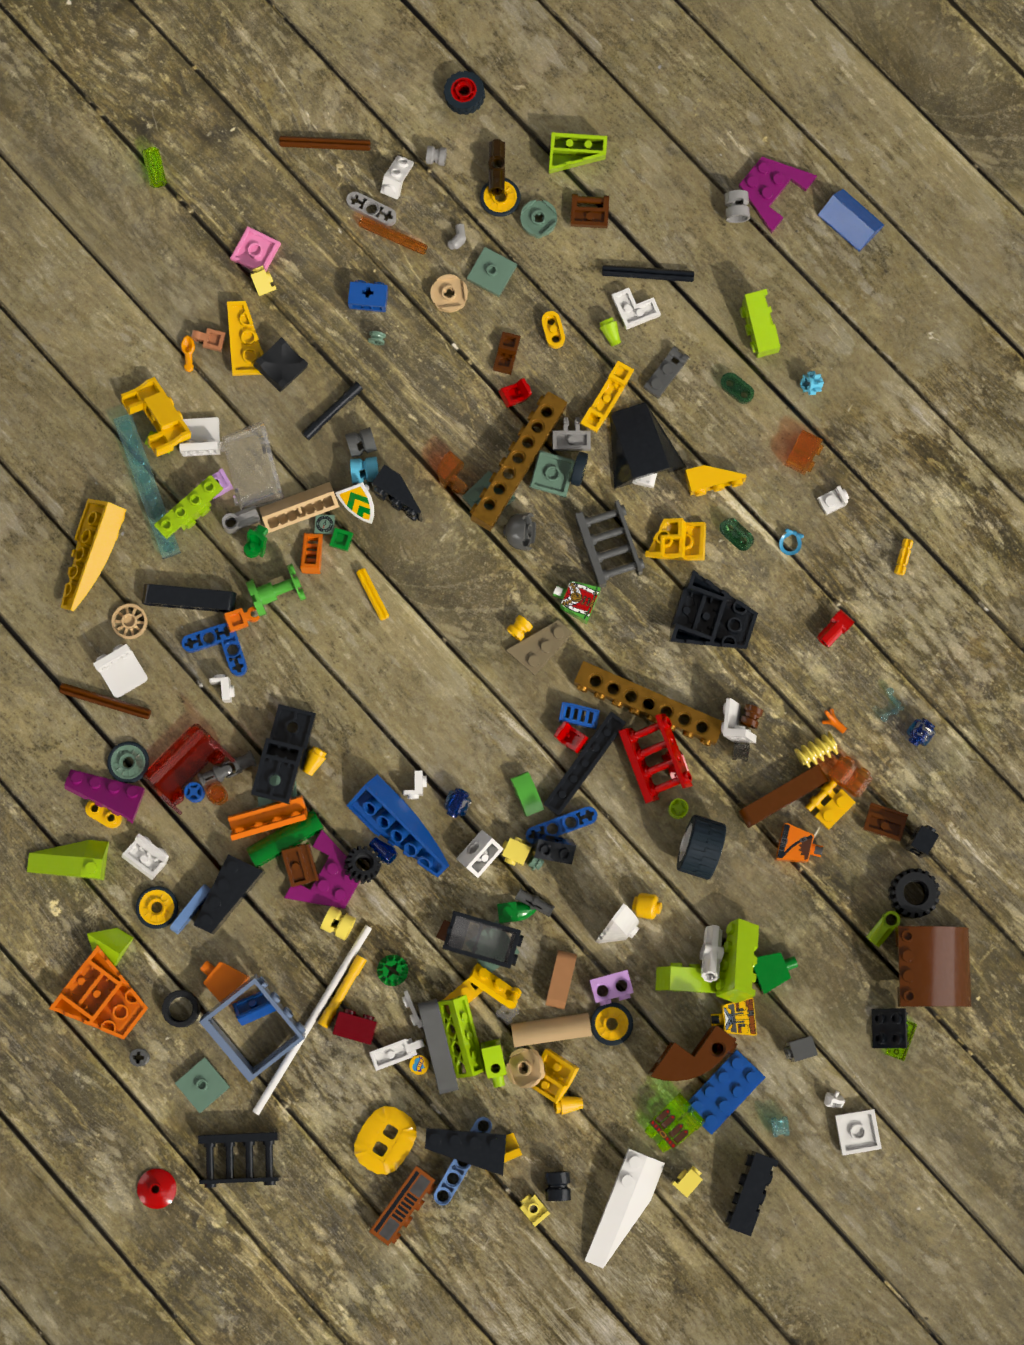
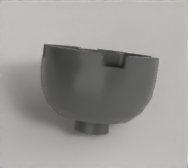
M517 513L511 516L503 527V535L506 536L507 542L517 550L529 551L532 549V547H529L530 544L535 542L536 522H532L531 517H534L532 513Z

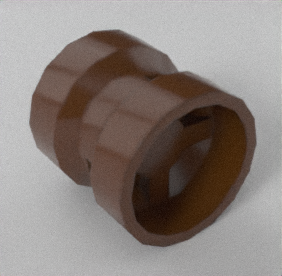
M746 704L744 708L745 715L741 716L739 723L749 728L757 729L759 725L758 719L762 717L764 711L754 705Z

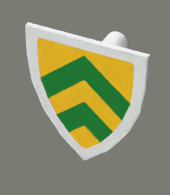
M361 482L335 492L340 502L350 513L360 520L372 524L374 504L367 484Z

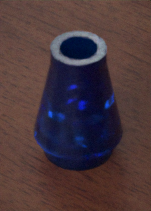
M377 837L369 844L374 849V852L377 851L381 862L387 865L391 864L398 855L395 851L396 848L379 840Z

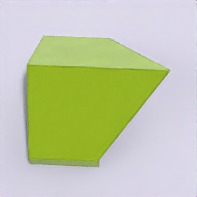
M119 928L87 933L92 951L98 945L115 967L134 939Z

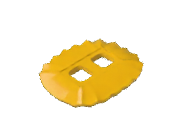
M383 1106L375 1110L362 1126L354 1143V1155L359 1163L376 1174L388 1175L396 1171L408 1156L417 1137L414 1121L406 1113L395 1107ZM388 1124L398 1129L394 1139H390L383 1134ZM377 1142H381L388 1147L384 1156H379L373 1152V1147Z

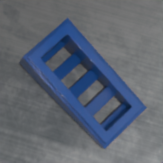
M562 702L559 722L563 723L566 721L572 725L596 729L600 710ZM567 708L571 709L569 718L565 717ZM575 710H578L577 720L573 719ZM582 711L586 712L584 722L580 721ZM590 713H593L592 724L588 723Z

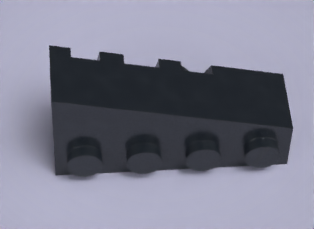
M228 854L194 926L215 934L266 872Z
M427 1127L425 1149L503 1176L507 1134Z
M755 1151L747 1155L744 1163L747 1166L746 1171L741 1173L738 1184L741 1185L740 1189L734 1193L731 1202L734 1204L732 1212L728 1211L725 1219L729 1229L748 1236L752 1235L760 1213L759 1205L762 1206L766 1197L767 1190L765 1188L769 1186L773 1178L772 1167H777L779 1160Z

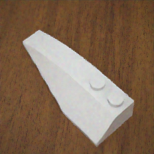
M623 903L596 942L600 944L622 941L628 937L632 939L640 929L637 927L639 924L638 918Z
M628 1148L584 1261L604 1268L651 1201L665 1165L664 1162Z

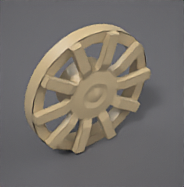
M124 604L113 613L111 624L114 632L121 638L136 639L146 630L148 619L144 610L138 605ZM129 607L134 608L132 614L129 613ZM124 608H125V610H126V614H125V615H123V614L120 612V611L123 610ZM137 609L141 611V614L134 616ZM117 614L122 617L121 620H115ZM144 616V621H137V619ZM115 623H122V625L116 628ZM137 624H144L143 628L140 629ZM125 627L123 635L118 632ZM136 628L139 633L134 634L133 629ZM128 629L131 631L132 636H126Z

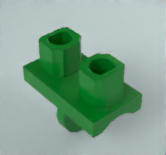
M258 524L254 531L249 529L244 546V554L247 557L255 558L259 555L263 558L266 551L267 528Z

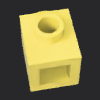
M516 836L515 839L505 840L502 845L504 862L513 866L516 863L524 866L531 847L525 845V840Z

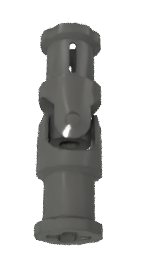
M249 750L243 756L233 757L223 762L220 766H214L212 770L203 774L198 773L197 775L205 790L207 786L213 783L222 782L225 776H227L226 778H231L242 773L244 769L250 766H257V762L251 750ZM229 762L234 764L236 768L235 773H233L232 766L229 764Z

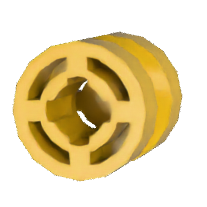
M518 615L515 618L514 625L510 624L506 630L518 641H521L524 638V633L529 632L533 626L523 616Z

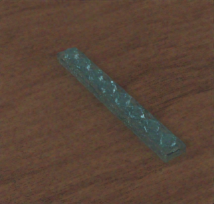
M127 414L113 419L163 559L180 554L181 551L175 534L173 533L166 539L154 526L167 511L133 415Z

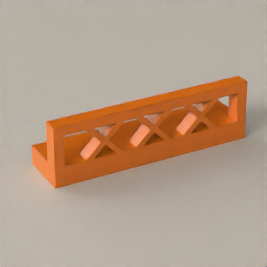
M303 796L292 797L290 804L275 802L228 816L232 829L230 835L232 841L306 820L308 811Z

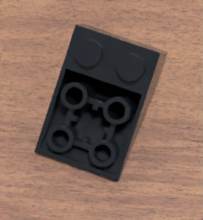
M384 464L372 482L375 496L382 501L385 499L389 501L391 506L397 511L403 510L411 520L422 522L421 510L399 473Z

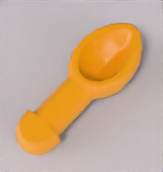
M187 335L181 342V350L185 354L184 369L187 372H191L194 368L192 354L195 350V343L193 338Z

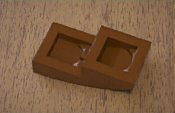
M502 332L493 371L512 374L521 336Z

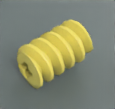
M829 731L828 737L822 734L821 740L815 738L814 743L809 741L807 743L808 748L805 745H801V751L797 748L794 749L802 766L806 765L809 769L811 768L810 762L818 765L817 758L824 762V755L831 758V751L836 755L838 754L837 744Z

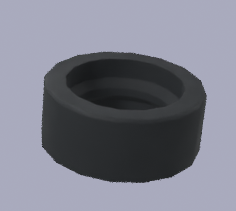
M176 990L170 993L162 1004V1015L165 1021L175 1027L180 1028L192 1025L200 1014L198 998L193 993L185 990ZM178 997L187 998L193 1008L190 1017L181 1021L173 1018L170 1013V1005Z

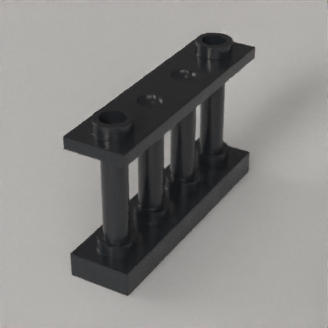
M280 1133L199 1135L198 1144H204V1147H206V1179L199 1180V1184H204V1188H214L219 1183L264 1182V1185H276V1181H280L281 1176H274L273 1145L275 1141L280 1140ZM255 1141H263V1145H265L266 1177H254L253 1145H255ZM235 1142H243V1146H245L246 1177L234 1178L233 1146H235ZM216 1143H223V1147H225L226 1178L214 1179V1147H216Z

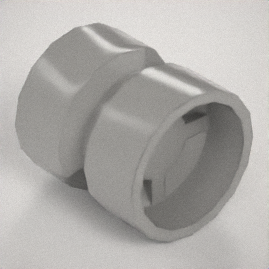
M733 190L725 193V206L728 207L726 209V221L729 223L748 221L750 219V208L747 206L749 204L748 192L745 190Z

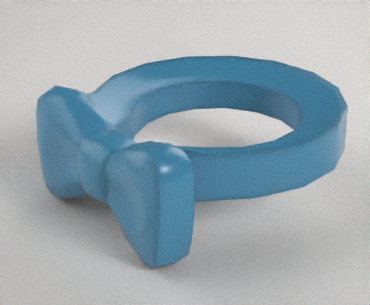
M786 528V533L779 540V548L786 555H795L801 549V538H804V535ZM790 535H795L798 542L797 548L791 552L785 550L783 547L784 539Z

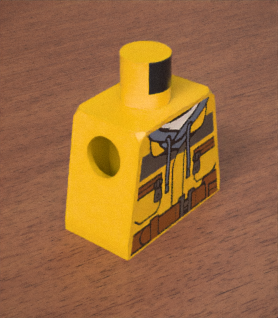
M753 998L738 1003L732 1002L721 1005V1013L710 1014L711 1026L723 1025V1030L728 1034L757 1035Z

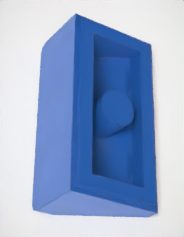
M261 991L232 1004L237 1020L242 1026L277 1011Z

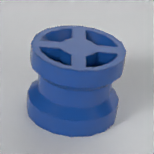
M191 782L186 785L184 795L191 802L197 803L205 797V790L199 783Z

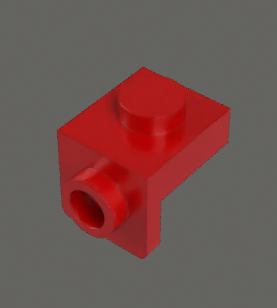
M521 378L517 383L503 387L498 391L507 408L525 402L532 394L525 378Z
M566 721L557 728L554 737L561 744L575 753L580 751L588 739L586 735L573 728Z

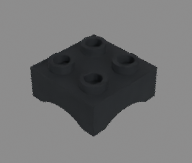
M282 337L254 363V367L279 392L284 390L308 366V363Z

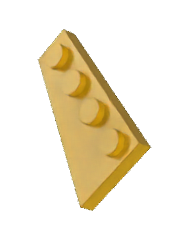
M246 301L227 302L232 376L262 375L254 367V363L264 353L261 349Z

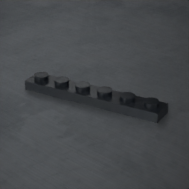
M613 712L608 714L543 804L546 808L560 816L615 740L619 731L625 726L626 722Z

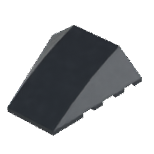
M646 402L610 413L614 489L630 485L633 480L667 470L670 473L686 468V465Z
M692 570L682 589L673 616L669 642L747 649L758 613L738 599L730 596L725 590L715 586L710 580L700 576L695 570Z

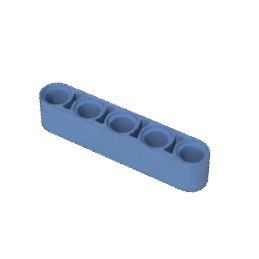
M480 1117L475 1121L470 1130L482 1132L478 1129V1123L481 1120H485L488 1122L489 1128L484 1132L490 1133L492 1122L487 1117ZM454 1159L434 1193V1200L437 1204L446 1205L451 1201L470 1168V1164L460 1166L458 1160ZM450 1173L458 1175L459 1180L457 1183L452 1184L448 1181ZM445 1190L448 1192L449 1197L446 1201L438 1199L437 1194L439 1191Z

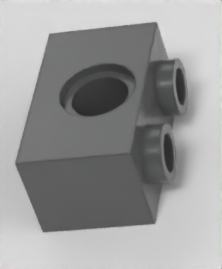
M805 1036L786 1042V1047L783 1048L786 1058L790 1059L791 1062H797L818 1055L812 1036Z

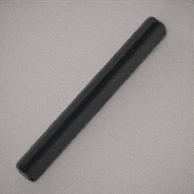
M603 265L602 267L603 276L694 281V271Z

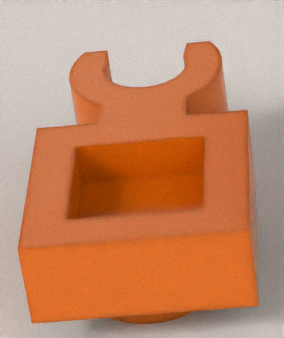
M250 607L245 613L242 608L224 613L223 616L229 632L232 633L247 628L249 626L247 621L257 622L260 617L251 616V612L256 611V608Z

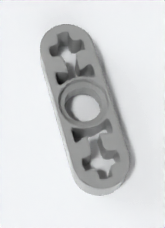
M359 192L348 194L346 201L351 210L386 227L393 226L396 223V213L392 208ZM358 198L359 203L353 205L351 199L355 200ZM369 205H375L377 210L374 213H368L366 208ZM388 214H391L392 219L386 221L384 215L388 216Z

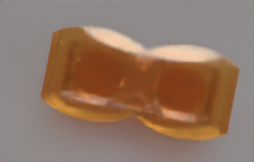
M802 430L785 466L803 475L807 471L811 473L816 463L812 460L815 455H820L824 447L821 445L823 439Z
M840 756L826 776L858 799L872 781L871 773L863 767L858 768L854 765L855 761L849 756Z

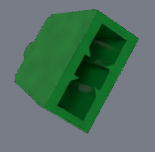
M781 952L757 957V964L753 968V973L756 974V981L761 993L765 994L791 979L789 970L797 968L798 963L795 956L784 959Z

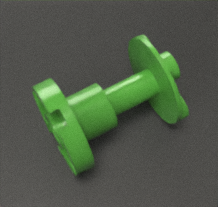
M293 564L287 565L291 578L275 585L269 582L256 587L253 579L246 582L259 617L267 615L264 605L278 600V595L296 589L300 600L306 599L303 589H298L302 587L298 576H293L296 574Z

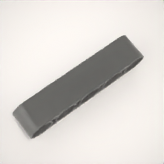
M437 998L417 1003L439 1094L459 1090Z

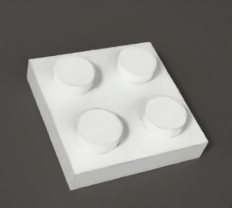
M874 1109L835 1115L842 1155L882 1149Z

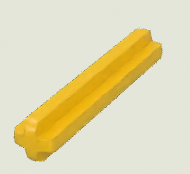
M366 569L358 570L356 574L381 621L387 619L389 614Z

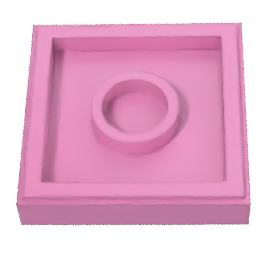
M247 226L230 259L250 270L263 265L266 272L281 243Z

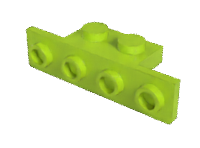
M209 475L157 521L154 526L166 539L180 527L183 531L186 528H192L196 524L195 520L200 516H205L210 511L212 506L210 501L223 490V487L212 475Z

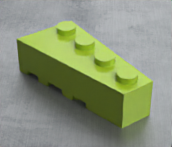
M739 918L729 922L726 928L727 938L723 945L724 955L720 963V976L716 982V996L734 1003L755 997L756 990L752 989V982H756V974L753 973V968L757 964V957L754 955V951L758 948L759 925Z

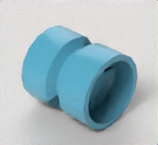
M367 457L365 461H362L361 458L350 459L353 484L364 482V480L368 482L374 481L379 473L377 457Z

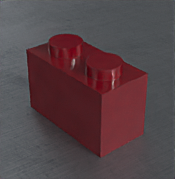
M344 1009V1012L339 1011L333 1034L372 1045L378 1022L374 1021L375 1017L363 1014V1018L355 1016V1011Z

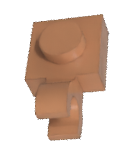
M207 328L206 333L193 330L191 338L195 342H203V348L221 352L226 333Z

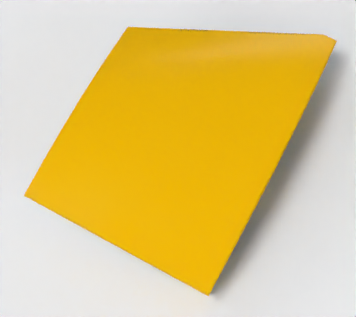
M683 518L663 519L649 550L645 552V556L667 560H705L706 523L685 522Z

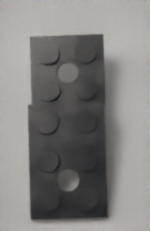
M281 704L278 705L270 738L265 740L251 795L290 804L299 769L302 770L316 713ZM292 722L298 725V729L294 733L287 730L288 725ZM274 775H278L281 779L280 784L277 786L270 784V778Z

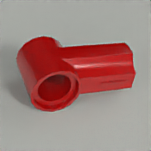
M841 609L816 637L827 648L842 634H845L855 623Z

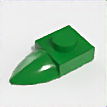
M522 902L497 904L499 924L525 920L537 911L535 909L531 910L530 906Z

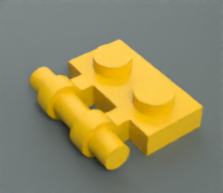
M834 780L824 784L821 787L822 790L816 796H812L809 799L810 802L805 806L809 812L814 808L819 810L814 817L827 830L856 803L843 789L837 794L833 791L837 786ZM828 795L831 800L823 806L821 801Z

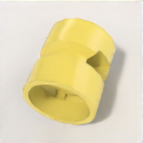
M331 906L320 928L329 933L335 932V936L345 941L355 924L356 918L347 913L342 915L341 910ZM336 920H339L338 925L334 924Z

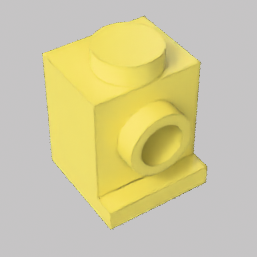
M263 265L252 269L253 273H250L259 296L276 290L275 285L271 286L270 284L273 282L270 272H265Z
M694 1166L688 1170L683 1169L677 1176L679 1181L676 1183L673 1180L671 1184L688 1197L703 1180L699 1177L702 1173Z
M528 1194L520 1201L522 1203L520 1209L534 1226H537L550 1214L535 1194L532 1197ZM535 1205L538 1208L537 1212L532 1213L530 1207Z

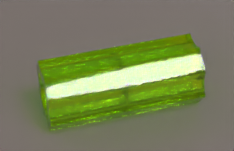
M156 147L144 149L142 154L150 186L153 188L165 186L167 181L159 149Z

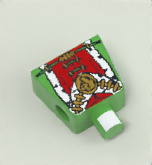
M570 581L567 589L557 585L553 596L562 599L560 609L587 624L601 588Z

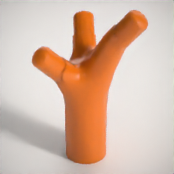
M830 709V713L827 710L824 711L829 720H822V724L832 725L843 734L847 728L836 718L834 710Z

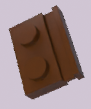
M871 802L862 830L900 842L909 814Z
M309 842L281 850L291 887L319 881Z

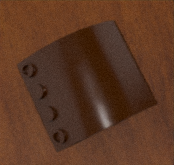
M949 926L895 927L896 947H898L899 958L898 1007H971L969 928Z
M717 1025L714 1027L710 1026L691 1054L675 1042L673 1044L670 1042L647 1075L664 1081H683L701 1076L714 1068L726 1054H731L738 1045L735 1042L737 1039ZM713 1044L717 1045V1052L715 1054L712 1052Z

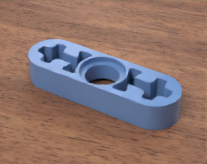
M204 884L170 926L173 932L178 935L205 902L211 890L210 887Z

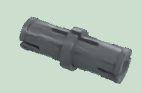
M520 888L515 897L516 900L530 906L531 910L535 909L547 917H550L555 908L554 905L541 900L540 896H534Z

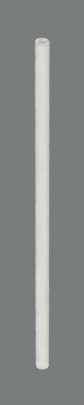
M365 925L305 1023V1038L372 930L369 926ZM304 1040L286 1054L252 1110L257 1115L262 1111Z

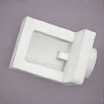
M224 674L214 675V678H210L209 682L211 685L221 684L222 701L224 703L232 702V697H235L234 685L231 686L230 678L225 677Z
M415 771V790H403V795L407 796V799H419V796H423V787H427V776H423V771Z

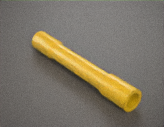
M359 955L355 957L340 987L318 1020V1024L325 1028L329 1027L355 978L360 974L367 962L366 959Z

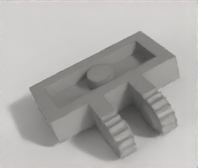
M564 417V431H553V451H590L591 431H580V417H575V431H568L569 420L568 417Z

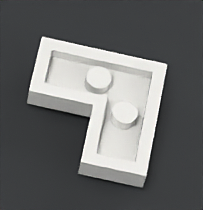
M629 288L612 294V299L626 330L661 316L654 297L636 304Z

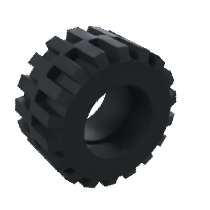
M919 868L908 869L896 875L888 889V892H890L888 898L892 902V908H895L898 914H902L906 918H920L928 915L936 908V904L940 900L938 899L940 895L938 887L940 886L935 882L936 878L930 876L928 871H922ZM910 882L920 884L924 890V900L918 905L910 904L904 897V887Z

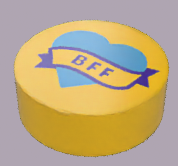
M422 1055L414 1056L409 1063L410 1070L416 1075L426 1073L429 1069L428 1059Z

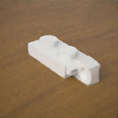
M412 1038L369 1053L375 1070L378 1071L417 1055L416 1050L425 1047L423 1039L413 1042Z

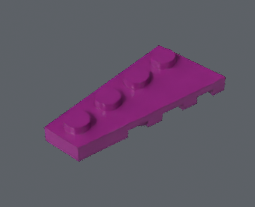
M70 769L64 784L66 790L85 800L89 799L95 802V805L101 808L105 807L111 810L117 816L121 815L127 818V821L131 823L134 822L145 793V788L72 769Z

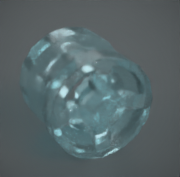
M783 1116L781 1119L771 1118L773 1137L790 1135L787 1116Z

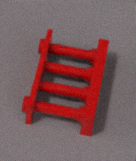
M666 714L655 715L657 723L638 731H634L633 728H625L619 731L645 803L660 800L658 796L660 792L681 784L682 788L693 786L691 782L692 776L686 769L671 729V720ZM658 730L661 731L664 741L645 749L640 748L639 738ZM665 748L668 749L671 759L652 767L646 765V756ZM674 766L678 777L659 785L653 783L651 778L653 774Z

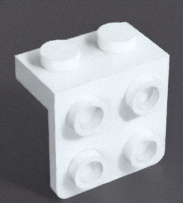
M127 644L116 646L113 648L112 653L99 656L96 662L93 663L115 698H120L148 680L146 673Z

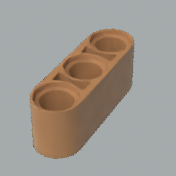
M558 950L546 1006L565 1009L577 954Z

